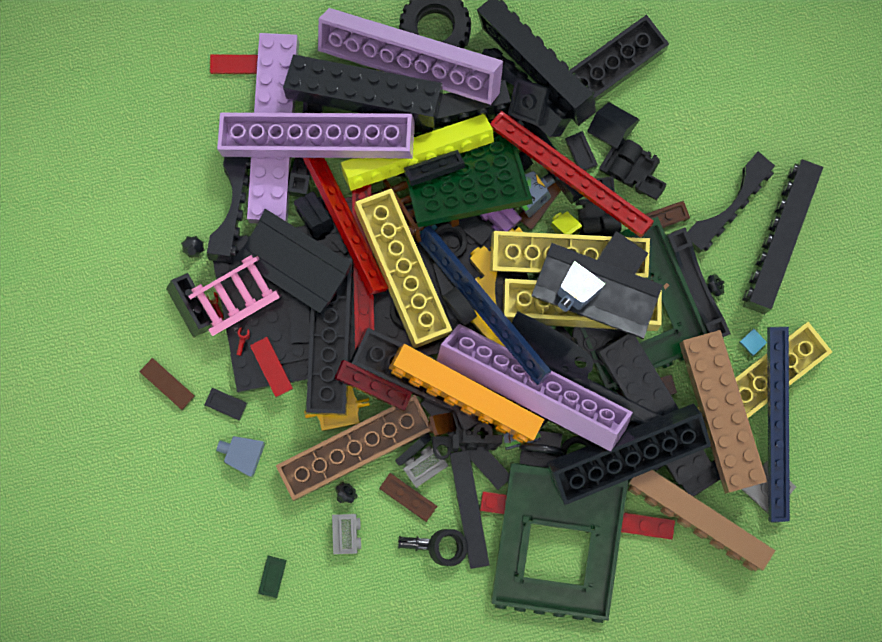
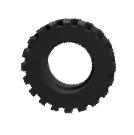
M409 0V4H405L399 19L400 30L419 35L417 29L418 22L428 14L438 13L449 18L453 24L452 34L440 42L465 49V46H468L471 35V17H469V11L467 7H464L462 0Z

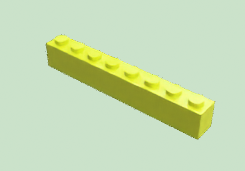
M485 114L414 137L413 159L352 158L341 162L343 176L350 191L402 174L405 167L455 150L463 153L493 143V128Z

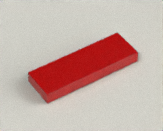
M210 54V74H257L258 55Z
M268 337L250 345L275 397L277 398L293 390Z

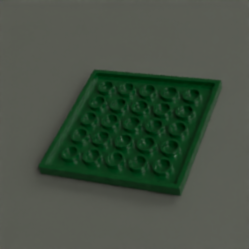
M493 130V143L460 153L465 162V168L413 186L410 185L406 177L418 228L533 204L517 147ZM426 133L417 134V135H414V137H417V136H420V135H423V134H426Z

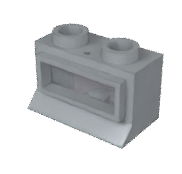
M430 446L420 452L422 456L418 459L413 457L404 463L406 467L403 469L416 488L448 467L445 460H440L434 456L433 449Z
M357 514L332 515L333 554L358 553V549H361V537L357 538V530H361L360 518H357Z

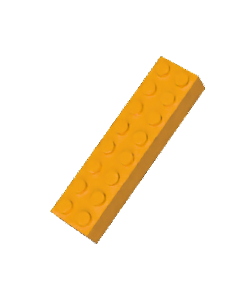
M406 344L399 347L389 366L393 375L399 378L406 377L410 379V384L418 388L423 386L430 395L437 397V395L444 398L443 401L451 406L458 405L462 407V412L470 416L475 414L479 417L478 420L480 422L495 425L497 431L503 434H512V438L520 443L534 441L544 421L543 418Z

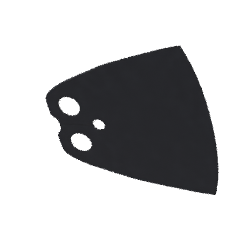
M517 311L512 324L549 369L571 381L575 378L580 379L583 382V387L589 390L590 381L588 380V374L593 369L592 357L583 348L558 331ZM576 357H583L586 360L584 368L576 366ZM567 366L569 368V371L564 372L562 370V367Z

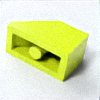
M569 212L556 214L552 218L553 221L550 225L556 234L577 235L582 228V225Z

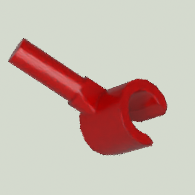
M214 292L215 300H210L207 295L218 317L223 319L224 316L218 305V294Z
M242 327L238 330L240 340L236 355L240 356L245 340H248L250 337L249 329L247 335H241Z

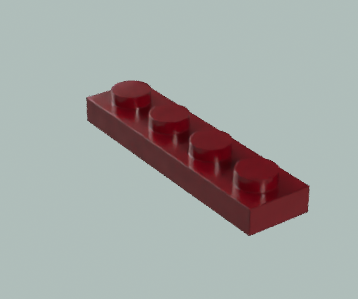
M345 360L341 361L334 378L402 411L406 410L412 392Z

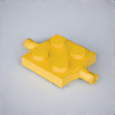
M348 386L347 416L307 414L305 418L317 416L322 431L356 425L360 423L358 416L359 408L370 406L369 398L357 400L353 387Z

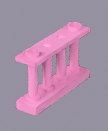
M250 255L242 260L243 265L205 287L200 284L191 290L193 293L189 295V298L192 299L197 296L212 321L213 327L209 329L212 336L281 297L278 289L272 291V289L268 288L254 262L259 260L258 256L253 258ZM245 267H248L263 293L261 294L263 298L258 301L255 298L252 299L237 273ZM228 277L232 278L246 302V308L241 311L235 308L221 284V281ZM213 286L229 311V317L225 320L218 317L204 291Z

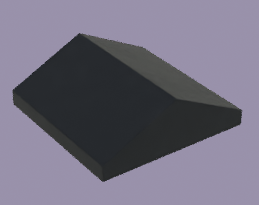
M608 102L596 112L587 132L619 150L640 120Z

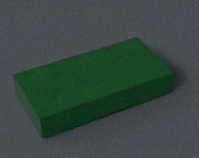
M267 556L258 594L278 598L287 560Z

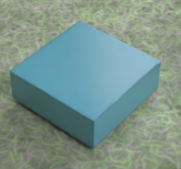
M753 329L739 343L754 356L767 342Z

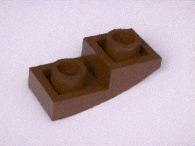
M452 412L429 417L428 426L430 432L434 433V436L456 432L457 426Z

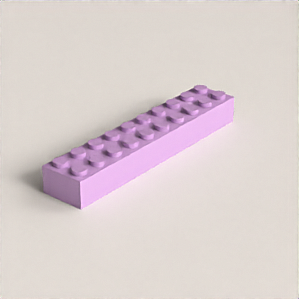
M328 8L319 18L318 51L384 72L440 82L445 91L490 105L500 93L502 60Z
M259 33L254 113L295 112V100L286 99L283 86L293 54L298 55L299 40L297 35ZM251 157L247 212L249 223L258 224L264 209L269 210L288 222V187L292 157Z
M220 113L217 150L222 157L413 159L415 121L412 114Z
M458 324L440 346L437 362L609 451H612L627 429L633 412L551 371L543 383L537 385L506 347L461 324Z

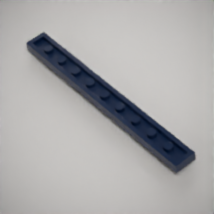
M431 226L425 227L420 234L421 242L419 243L537 385L543 383L551 373L549 367Z
M780 326L767 327L769 522L790 521L789 327Z

